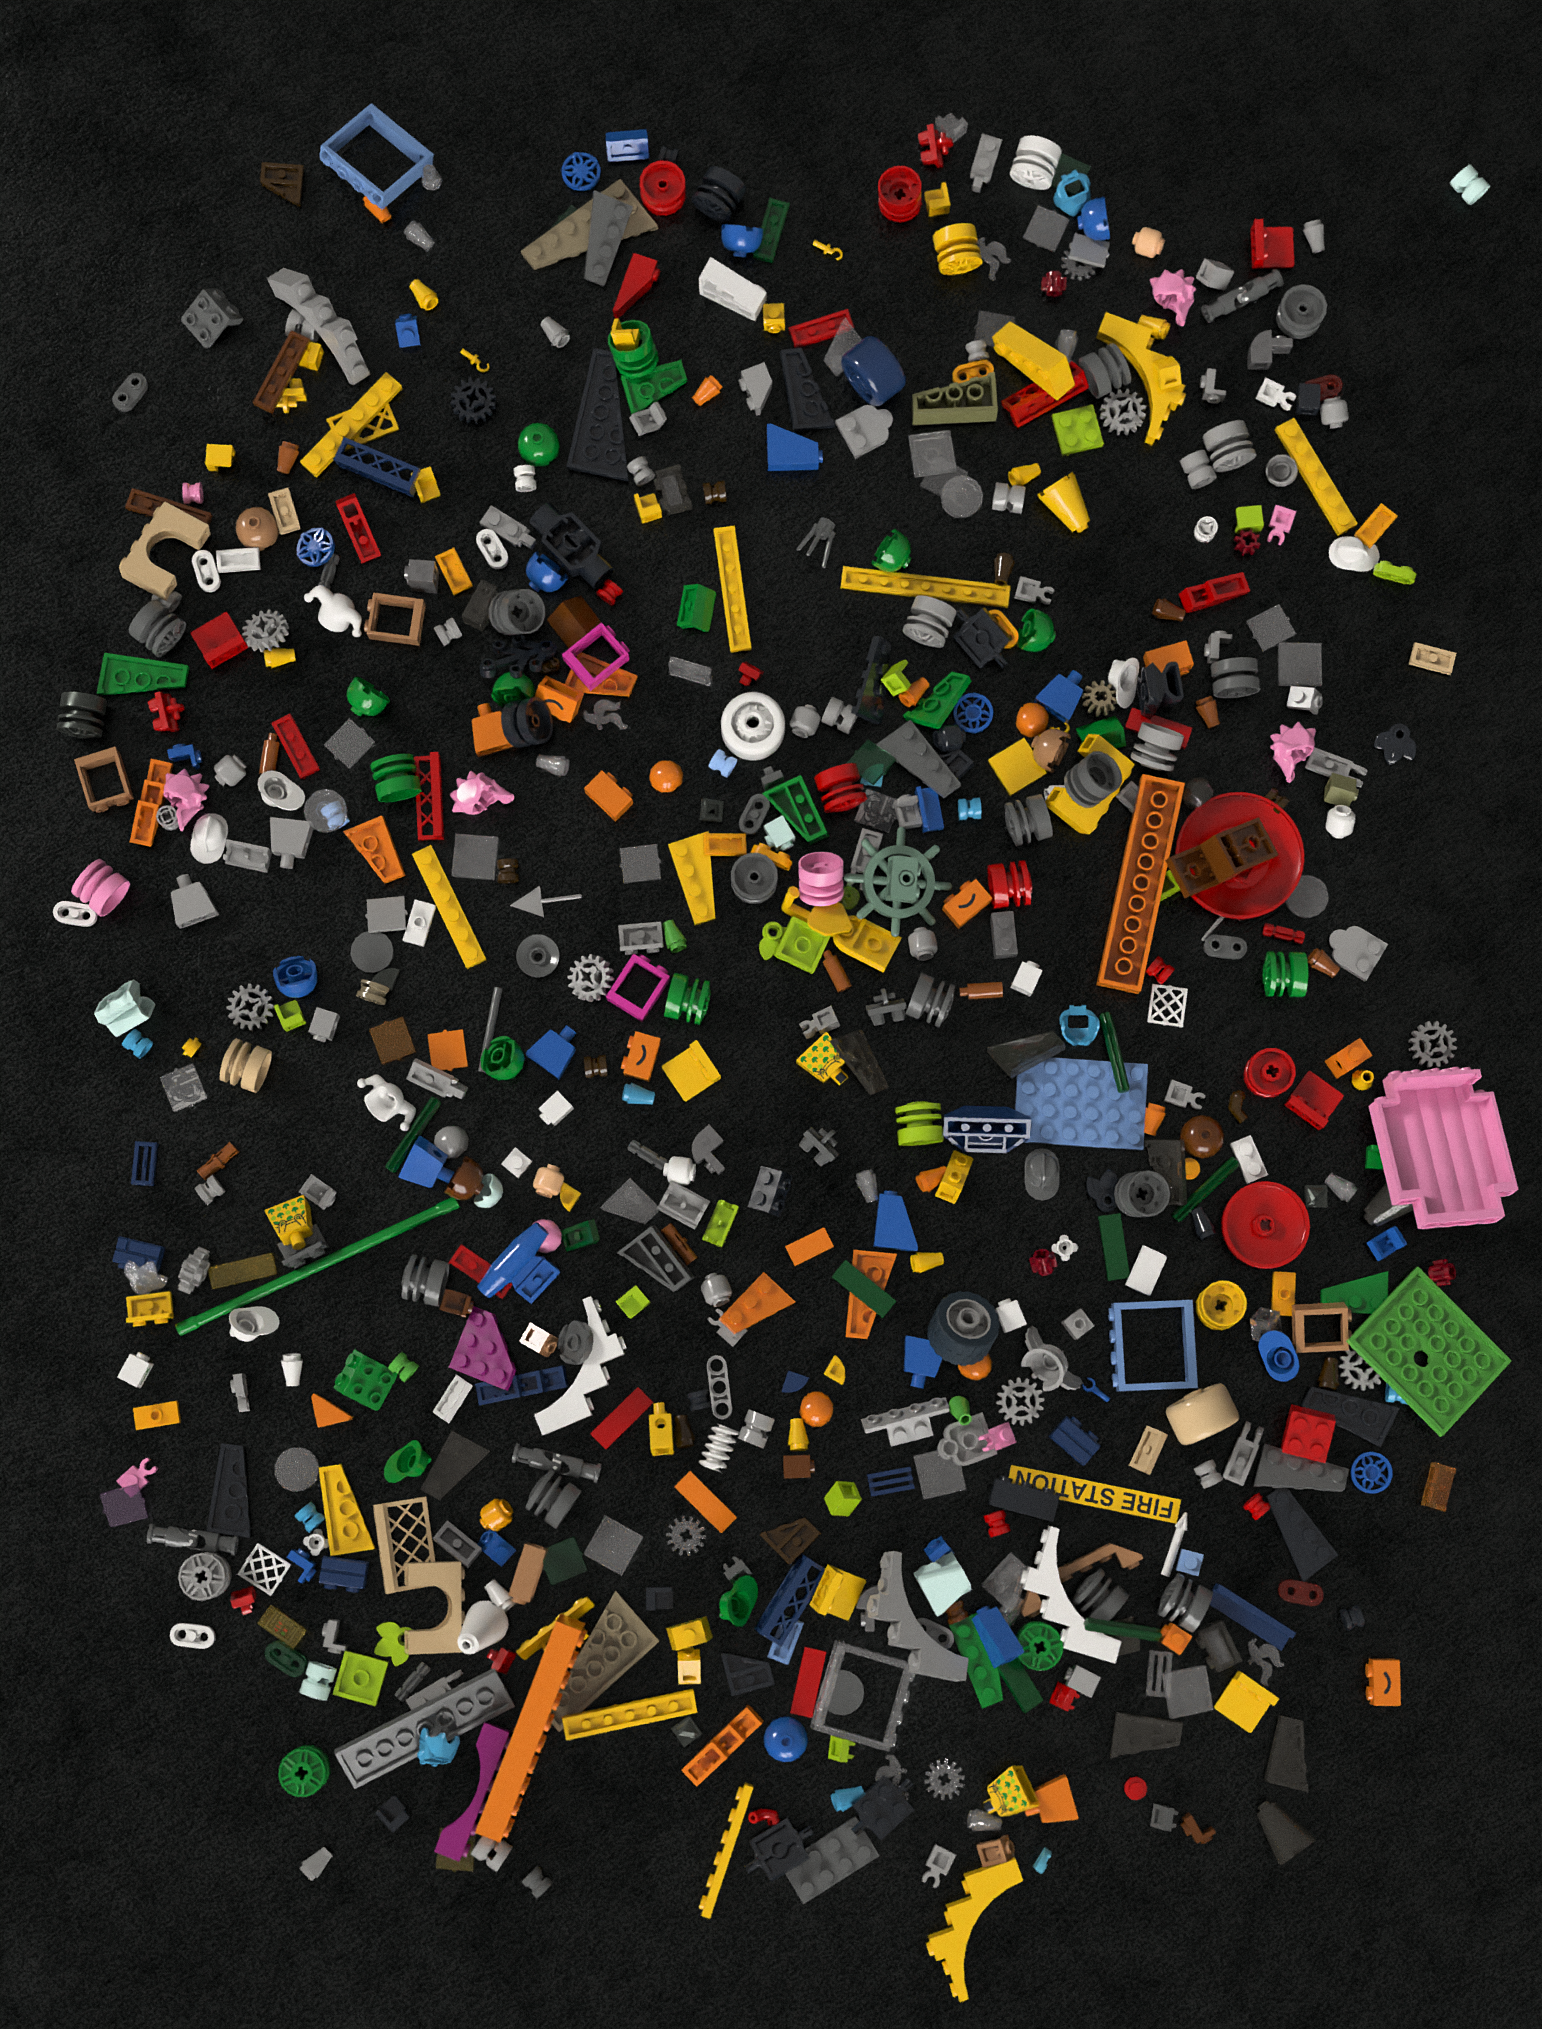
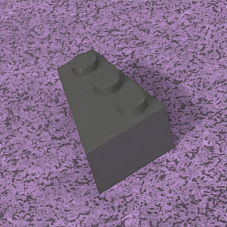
M656 1225L649 1227L617 1252L673 1292L679 1290L694 1278V1275L675 1250L672 1249V1246Z

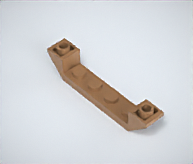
M1108 1543L1059 1567L1058 1573L1062 1583L1073 1577L1072 1573L1078 1570L1083 1573L1093 1568L1091 1564L1098 1560L1100 1563L1110 1560L1113 1553L1122 1568L1127 1567L1128 1570L1140 1565L1139 1560L1143 1559V1557L1139 1553ZM1027 1590L1021 1608L1022 1616L1028 1615L1029 1618H1032L1041 1613L1042 1601L1038 1593Z

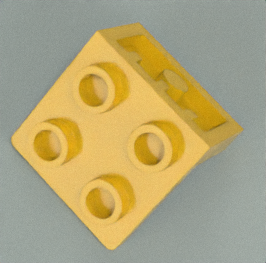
M697 1040L690 1044V1048L662 1066V1069L685 1102L721 1079L720 1074Z
M827 1565L810 1602V1606L822 1615L826 1616V1613L849 1620L866 1580Z
M1237 1671L1214 1705V1708L1251 1733L1270 1704L1275 1706L1279 1698L1242 1672Z

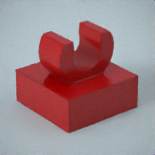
M742 662L738 669L744 673L740 683L745 686H749L752 679H761L764 671L748 662Z
M253 1586L232 1592L230 1602L233 1609L241 1607L243 1615L252 1613V1603L255 1602L256 1595Z
M501 1648L500 1651L491 1649L487 1657L494 1661L491 1666L492 1669L495 1668L497 1672L506 1674L517 1654L509 1649Z
M1058 1682L1049 1702L1063 1710L1069 1711V1709L1073 1710L1075 1706L1071 1705L1074 1697L1079 1699L1080 1696L1076 1693V1690Z

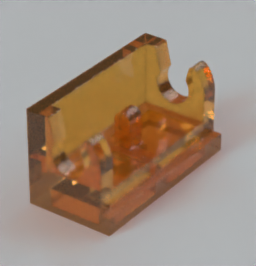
M1431 1463L1421 1502L1422 1506L1446 1512V1505L1456 1468L1439 1463Z

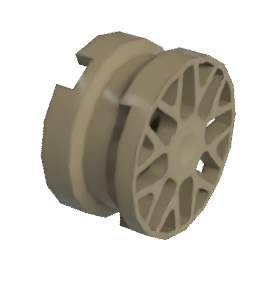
M361 979V989L357 991L356 996H360L361 999L385 1005V996L390 991V988L376 982Z

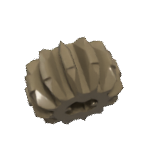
M1101 680L1099 686L1096 681H1093L1092 687L1086 686L1085 691L1087 693L1082 694V698L1086 700L1083 702V707L1090 706L1087 712L1092 713L1095 710L1096 717L1100 715V711H1102L1104 716H1107L1108 710L1114 711L1115 706L1113 704L1118 703L1114 697L1116 690L1110 691L1112 684H1108L1105 687L1104 680ZM1100 696H1103V697H1104L1103 700H1100V701H1097V700H1096L1097 697H1100Z

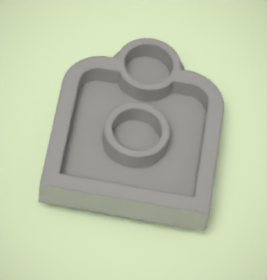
M865 405L837 419L835 423L856 459L887 441L888 428L892 425L893 417L888 410H877L874 406Z
M1358 926L1349 927L1346 931L1341 929L1335 930L1329 937L1330 946L1334 949L1332 952L1334 963L1363 981L1368 979L1388 945Z
M983 1413L971 1416L972 1420L968 1425H961L957 1421L945 1428L944 1438L937 1446L938 1453L943 1459H952L958 1466H967L998 1454L995 1448L984 1452L983 1448L987 1447V1441L985 1439L979 1441L978 1439L981 1435L989 1433Z

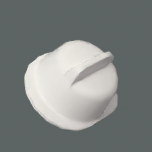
M1347 536L1340 537L1331 544L1329 558L1336 567L1341 569L1369 571L1378 563L1379 551L1375 544L1369 549L1358 538Z
M1133 657L1127 661L1114 660L1108 676L1109 683L1116 690L1117 702L1122 708H1127L1131 705L1136 693L1139 662Z
M267 771L258 779V788L262 799L269 806L279 807L284 810H296L303 805L305 801L303 790L282 773Z
M206 814L197 820L191 839V852L197 861L208 864L217 861L222 856L228 834V825L222 816Z
M256 1306L234 1309L229 1315V1322L231 1324L230 1336L246 1342L252 1341L259 1335L274 1332L279 1326V1317L274 1311L266 1307Z

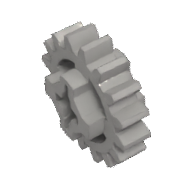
M1118 389L1117 395L1110 392L1109 398H1104L1103 403L1105 405H1101L1100 411L1103 413H1101L1100 419H1106L1103 426L1110 425L1109 432L1116 429L1117 435L1121 431L1128 435L1130 429L1136 432L1137 426H1142V420L1146 416L1143 413L1146 405H1140L1143 399H1136V392L1130 395L1129 389H1126L1125 393ZM1127 407L1126 412L1121 414V416L1119 417L1120 412L1125 410V408Z
M268 610L266 614L260 611L259 616L253 614V620H247L248 626L242 628L244 631L242 636L247 646L252 647L253 651L259 648L260 652H263L265 648L271 651L272 646L278 648V642H285L283 636L289 634L287 631L289 626L284 616L280 615L278 611L272 614L271 610Z
M589 954V957L581 956L582 962L575 961L576 968H570L573 975L568 976V979L572 980L569 987L574 989L572 993L577 996L579 995V999H586L589 1002H593V999L599 1001L601 1000L600 995L606 996V989L612 988L609 981L614 980L613 977H610L613 969L607 968L610 963L605 960L603 961L604 958L596 957L592 954Z
M248 984L247 989L241 985L240 992L233 991L235 997L228 998L232 1005L227 1006V1009L232 1011L228 1016L230 1019L236 1018L233 1024L237 1026L241 1023L240 1028L242 1030H245L247 1026L250 1031L254 1030V1026L262 1029L261 1023L264 1022L268 1025L269 1022L266 1018L274 1016L270 1012V1009H274V1005L269 1004L273 997H266L268 994L266 989L260 992V985H257L255 989H253L252 984ZM250 994H257L261 996V998L254 999L250 996ZM242 999L240 1006L237 1007L239 1000ZM249 1003L255 1005L252 1012L246 1010L249 1008ZM264 1008V1012L260 1017L261 1009ZM248 1016L252 1021H245L240 1017Z
M1430 1021L1425 1023V1027L1419 1025L1417 1027L1418 1031L1411 1033L1415 1038L1409 1040V1043L1413 1044L1409 1051H1415V1055L1412 1058H1419V1065L1426 1062L1427 1068H1430L1434 1063V1066L1438 1068L1441 1063L1444 1065L1448 1063L1447 1058L1452 1059L1454 1057L1451 1051L1457 1050V1047L1453 1046L1452 1043L1457 1041V1039L1450 1037L1453 1031L1447 1032L1446 1024L1439 1027V1022L1436 1021L1432 1026ZM1427 1031H1436L1433 1035L1424 1034ZM1434 1039H1436V1040H1435V1043H1434L1435 1048H1433L1432 1050H1430V1049H1431V1048H1430V1047H1431V1043H1430V1042L1433 1041ZM1433 1054L1441 1055L1440 1058H1430Z
M198 1247L193 1255L189 1254L188 1258L184 1260L178 1275L181 1281L179 1283V1290L190 1294L195 1286L199 1287L200 1283L204 1281L210 1266L208 1262L210 1251Z
M1352 1347L1351 1351L1345 1350L1346 1356L1339 1357L1343 1364L1338 1365V1368L1344 1371L1339 1374L1340 1377H1347L1344 1382L1345 1384L1352 1382L1353 1389L1360 1385V1390H1365L1366 1385L1369 1389H1373V1382L1376 1384L1381 1383L1379 1374L1376 1371L1373 1377L1369 1379V1374L1374 1370L1372 1367L1363 1369V1371L1358 1369V1367H1354L1362 1363L1366 1366L1370 1365ZM1355 1353H1357L1356 1359L1353 1362L1349 1363L1351 1357ZM1350 1371H1353L1357 1375L1358 1380H1356L1350 1374Z
M1020 1378L1016 1379V1383L1008 1380V1387L1005 1385L1001 1386L1004 1392L997 1393L1001 1397V1401H997L996 1404L1002 1405L998 1412L1006 1413L1004 1420L1012 1418L1011 1424H1015L1017 1420H1019L1020 1425H1024V1420L1032 1423V1416L1039 1417L1036 1411L1043 1410V1407L1039 1406V1402H1043L1044 1399L1038 1396L1042 1393V1390L1036 1391L1035 1387L1037 1384L1033 1383L1030 1386L1029 1379L1027 1378L1024 1383H1021ZM1015 1387H1025V1388H1026V1389H1025L1023 1392H1021V1393H1017L1016 1391L1013 1390V1388H1015ZM1032 1394L1035 1400L1034 1407L1030 1404V1396ZM1006 1396L1010 1398L1011 1406L1009 1408L1006 1406ZM1014 1396H1017L1018 1398H1021L1023 1396L1025 1398L1023 1400L1025 1406L1019 1405L1017 1407V1400ZM1018 1410H1024L1028 1413L1025 1416H1015Z

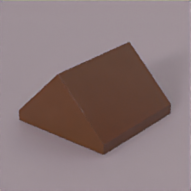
M581 595L563 601L547 619L568 649L602 623Z

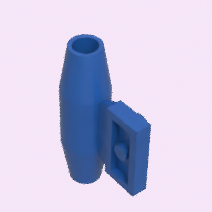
M535 1222L516 1237L491 1264L478 1284V1289L485 1296L491 1298L512 1282L515 1291L532 1304L560 1273V1270L544 1256L535 1255L549 1234L547 1230Z

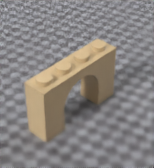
M164 501L161 507L156 508L150 524L147 523L144 526L140 539L132 544L131 552L127 558L124 557L120 562L119 570L122 578L167 601L177 585L176 578L173 574L154 565L149 560L151 548L160 540L175 538L200 550L211 534L209 525Z
M461 1562L405 1563L406 1586H436L444 1592L448 1600L447 1615L438 1626L431 1629L405 1630L406 1654L462 1652L458 1646L461 1624L465 1620V1613L461 1611V1602L465 1600L464 1588H461V1579L465 1577L464 1566H461Z

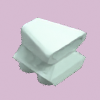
M133 979L100 1001L94 1014L99 1023L106 1025L118 1037L149 1019L155 1003L148 997L140 996V984Z
M952 1552L944 1554L934 1563L921 1566L918 1571L913 1573L937 1616L943 1614L960 1596L972 1590L968 1578Z

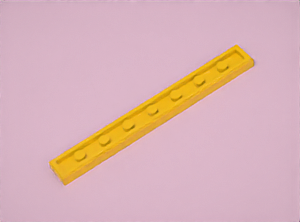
M843 566L841 580L842 589L909 597L921 595L943 601L1008 608L1010 586L1008 585L998 586L991 583L898 572L889 573L881 570Z

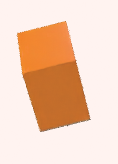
M313 1393L311 1396L318 1427L352 1420V1415L319 1394Z

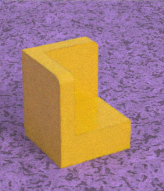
M946 182L941 183V189L925 192L929 217L949 213L950 201Z
M619 318L614 319L611 336L616 349L619 351H631L638 348L641 336L639 329H622Z
M310 342L298 366L318 371L324 353L321 344Z
M1172 356L1152 361L1158 373L1159 387L1161 389L1182 384L1180 365Z
M207 444L205 465L208 470L217 471L218 466L230 467L232 456H235L233 446Z
M431 466L422 469L415 481V487L421 503L440 496Z
M634 494V500L642 524L662 518V511L655 494L640 498L638 494Z

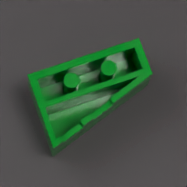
M801 775L762 793L810 845L830 836L808 786Z

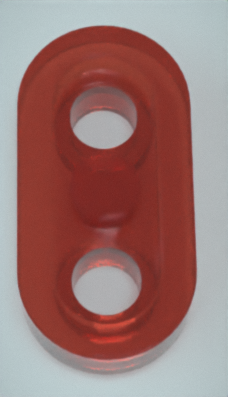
M1327 375L1305 382L1306 384H1320V401L1337 396L1342 389V381L1336 375ZM1327 385H1332L1334 389L1329 390Z
M1286 1579L1280 1583L1278 1588L1280 1597L1287 1602L1316 1606L1323 1600L1321 1587L1313 1583ZM1289 1587L1294 1588V1593L1292 1595H1289L1287 1593V1589ZM1311 1591H1315L1316 1597L1314 1599H1310L1309 1593Z

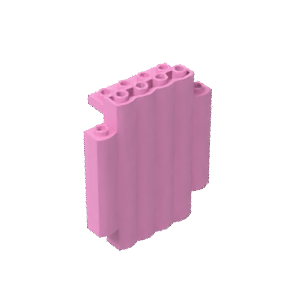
M1452 1067L1442 1070L1439 1068L1424 1071L1416 1069L1402 1073L1401 1071H1393L1382 1080L1386 1097H1378L1369 1105L1392 1205L1412 1204L1418 1229L1497 1222L1505 1217L1500 1197L1510 1196L1518 1190L1494 1092L1473 1090L1472 1084L1482 1077L1480 1069L1471 1070L1470 1067L1461 1069L1459 1067Z

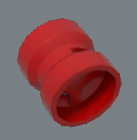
M1158 955L1145 972L1149 976H1154L1157 982L1163 985L1175 968L1171 965H1166L1164 960Z
M1004 1509L984 1515L985 1522L990 1526L988 1530L990 1537L1011 1531L1009 1524L1005 1523L1006 1514Z

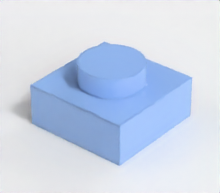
M1181 1549L1176 1570L1199 1576L1203 1554Z

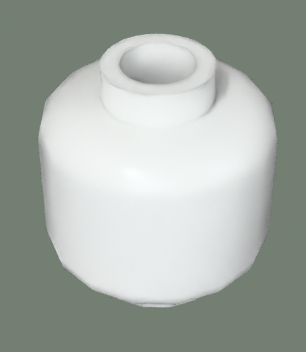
M1345 805L1335 806L1328 812L1326 830L1335 838H1343L1350 835L1354 828V812Z
M673 1156L669 1163L664 1164L663 1175L667 1176L669 1183L674 1181L679 1185H689L695 1179L696 1164H693L691 1158Z

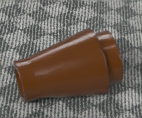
M1158 598L1153 607L1152 614L1156 615V618L1182 622L1186 611L1165 598Z

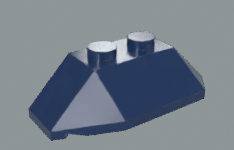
M963 1106L944 1115V1137L963 1152L1007 1153L1022 1142L1030 1139L1031 1117L1009 1107Z

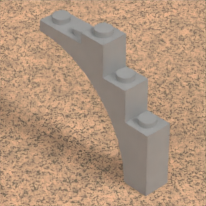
M283 268L267 278L275 296L294 307L322 337L343 369L350 384L355 385L370 375L355 342L357 337L350 321L336 316L329 298L315 293L308 275Z
M897 1551L885 1552L880 1563L882 1571L881 1578L878 1581L879 1594L870 1595L867 1603V1618L891 1622V1626L888 1629V1645L911 1649L908 1659L909 1672L955 1682L966 1681L969 1658L954 1654L940 1646L921 1627L908 1604L903 1588L901 1573L902 1553Z

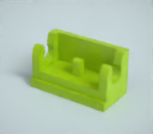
M719 1200L702 1240L722 1248L739 1206Z

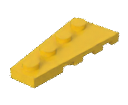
M704 833L668 844L695 925L715 919L711 857L704 856Z
M342 1464L320 1467L319 1475L330 1556L375 1549Z

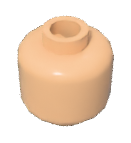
M1144 227L1140 233H1135L1132 244L1135 245V252L1137 254L1153 258L1156 254L1160 255L1165 239L1162 238L1160 231Z
M548 1164L547 1168L540 1167L533 1182V1187L536 1189L537 1194L548 1198L559 1194L564 1181V1175L559 1172L560 1168Z

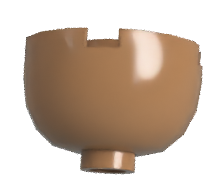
M252 507L246 509L236 521L238 539L246 548L258 547L262 551L265 550L264 548L272 546L278 538L279 529L276 519L264 508Z
M1048 729L1040 737L1036 735L1031 747L1034 748L1033 757L1037 765L1053 773L1055 770L1052 767L1054 765L1059 766L1067 751L1069 744L1065 741L1066 737L1070 739V734L1058 729Z

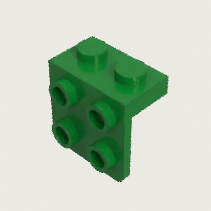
M354 1349L353 1353L347 1357L342 1373L336 1377L333 1388L373 1410H379L398 1374L396 1372L393 1373L387 1366Z

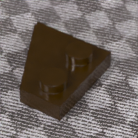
M262 162L261 185L296 206H301L304 166Z
M806 1518L760 1534L790 1566L821 1535Z

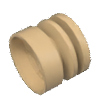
M236 1038L224 1055L220 1070V1080L226 1083L230 1080V1084L235 1086L240 1078H242L241 1088L257 1093L269 1070L272 1051L256 1046L250 1054L251 1044L248 1042L243 1044L242 1040Z

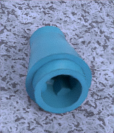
M634 1083L625 1084L622 1101H627V1104L652 1105L655 1092Z
M862 1787L835 1790V1793L831 1794V1800L836 1812L840 1810L844 1812L850 1808L851 1804L864 1793Z

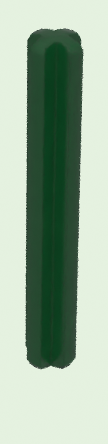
M1104 1012L1100 1014V1022L1117 1091L1125 1093L1129 1091L1130 1087L1112 1014Z
M430 1098L385 1167L391 1172L395 1173L414 1143L440 1107L441 1102L437 1098Z
M1234 1157L1227 1160L1172 1213L1173 1218L1178 1222L1182 1221L1239 1167V1162Z
M1090 1617L1086 1618V1621L1083 1623L1085 1630L1151 1641H1159L1162 1637L1161 1630L1155 1627Z

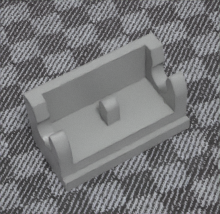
M226 839L225 846L227 851L226 854H223L225 864L268 872L272 855L269 848Z
M671 1181L657 1209L695 1230L710 1201Z

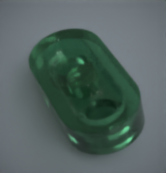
M273 1641L266 1647L265 1657L268 1662L287 1675L298 1677L306 1670V1658L283 1641ZM275 1648H279L281 1654H277ZM293 1661H298L299 1667L294 1666Z

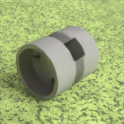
M293 309L290 312L286 323V336L292 330L309 338L311 342L317 343L320 335L297 310Z
M1205 450L1193 452L1180 461L1184 472L1189 473L1188 481L1192 489L1203 487L1217 478L1212 466H1208L1210 460Z
M996 482L992 510L1004 511L1007 508L1009 512L1021 514L1026 487L1013 485L1011 488L1006 483Z
M832 697L821 722L831 727L837 725L838 730L849 734L857 716L851 713L852 705L844 706L843 701Z
M748 1410L744 1420L746 1426L741 1428L738 1439L764 1449L768 1438L766 1432L771 1431L775 1419Z
M482 1836L471 1855L480 1861L486 1860V1865L497 1872L513 1847L504 1840H501L499 1843ZM492 1848L497 1852L496 1855L490 1853Z

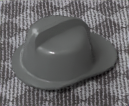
M1035 1149L1029 1153L1025 1161V1187L1029 1195L1034 1199L1047 1200L1058 1191L1059 1161L1056 1155L1048 1149Z

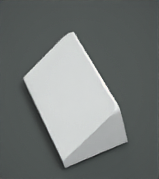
M1143 1245L1125 1285L1142 1294L1151 1295L1167 1256Z

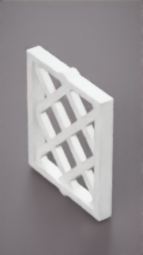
M1152 984L1147 1022L1164 1026L1183 1027L1188 989L1172 987L1171 985ZM1157 988H1165L1167 991L1161 995ZM1172 990H1179L1182 993L1176 997ZM1155 991V993L1158 995V998L1153 1001ZM1168 993L1173 998L1169 1003L1163 998ZM1182 996H1183V1004H1181V1003L1179 1002V1000H1178V999H1179L1180 997H1182ZM1161 999L1165 1006L1159 1010L1155 1003ZM1176 1001L1180 1008L1174 1012L1170 1005ZM1153 1006L1157 1012L1151 1016ZM1166 1008L1172 1013L1167 1018L1161 1013ZM1182 1010L1180 1020L1176 1014ZM1159 1014L1163 1021H1154L1153 1018ZM1174 1016L1178 1023H1169L1168 1020Z
M257 1543L250 1556L246 1558V1562L238 1575L272 1596L291 1564ZM256 1550H259L260 1558L253 1559V1554ZM262 1550H264L270 1555L263 1557ZM272 1558L273 1566L266 1567L264 1559ZM275 1558L283 1564L276 1565ZM261 1560L263 1568L255 1570L253 1562ZM250 1563L252 1571L244 1573L246 1565ZM285 1566L284 1572L279 1576L277 1568ZM274 1569L276 1577L268 1578L266 1570ZM263 1571L265 1579L257 1581L256 1573ZM253 1574L254 1581L245 1575ZM276 1580L277 1583L273 1589H270L269 1581ZM266 1582L267 1589L258 1583Z

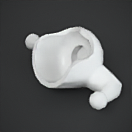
M324 585L316 586L310 593L304 595L306 602H311L313 597H318L322 605L319 610L318 620L325 628L334 632H343L351 623L354 628L352 635L354 637L361 636L360 625L362 618L354 610V604L350 598L343 594H333Z
M377 1074L367 1079H359L357 1084L360 1088H364L366 1085L374 1086V1089L364 1097L365 1104L373 1116L382 1122H386L395 1114L405 1115V1121L401 1123L400 1128L402 1131H408L409 1124L416 1115V1108L404 1100L402 1091L396 1085L387 1083Z

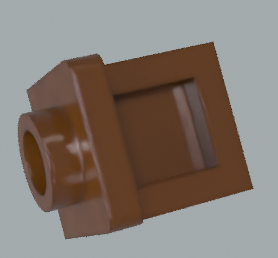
M445 1288L439 1310L466 1317L467 1313L471 1314L474 1301H471V1295Z
M1189 1812L1181 1816L1184 1822L1181 1826L1187 1836L1191 1835L1197 1844L1200 1842L1205 1844L1213 1839L1212 1835L1216 1831L1212 1826L1200 1831Z

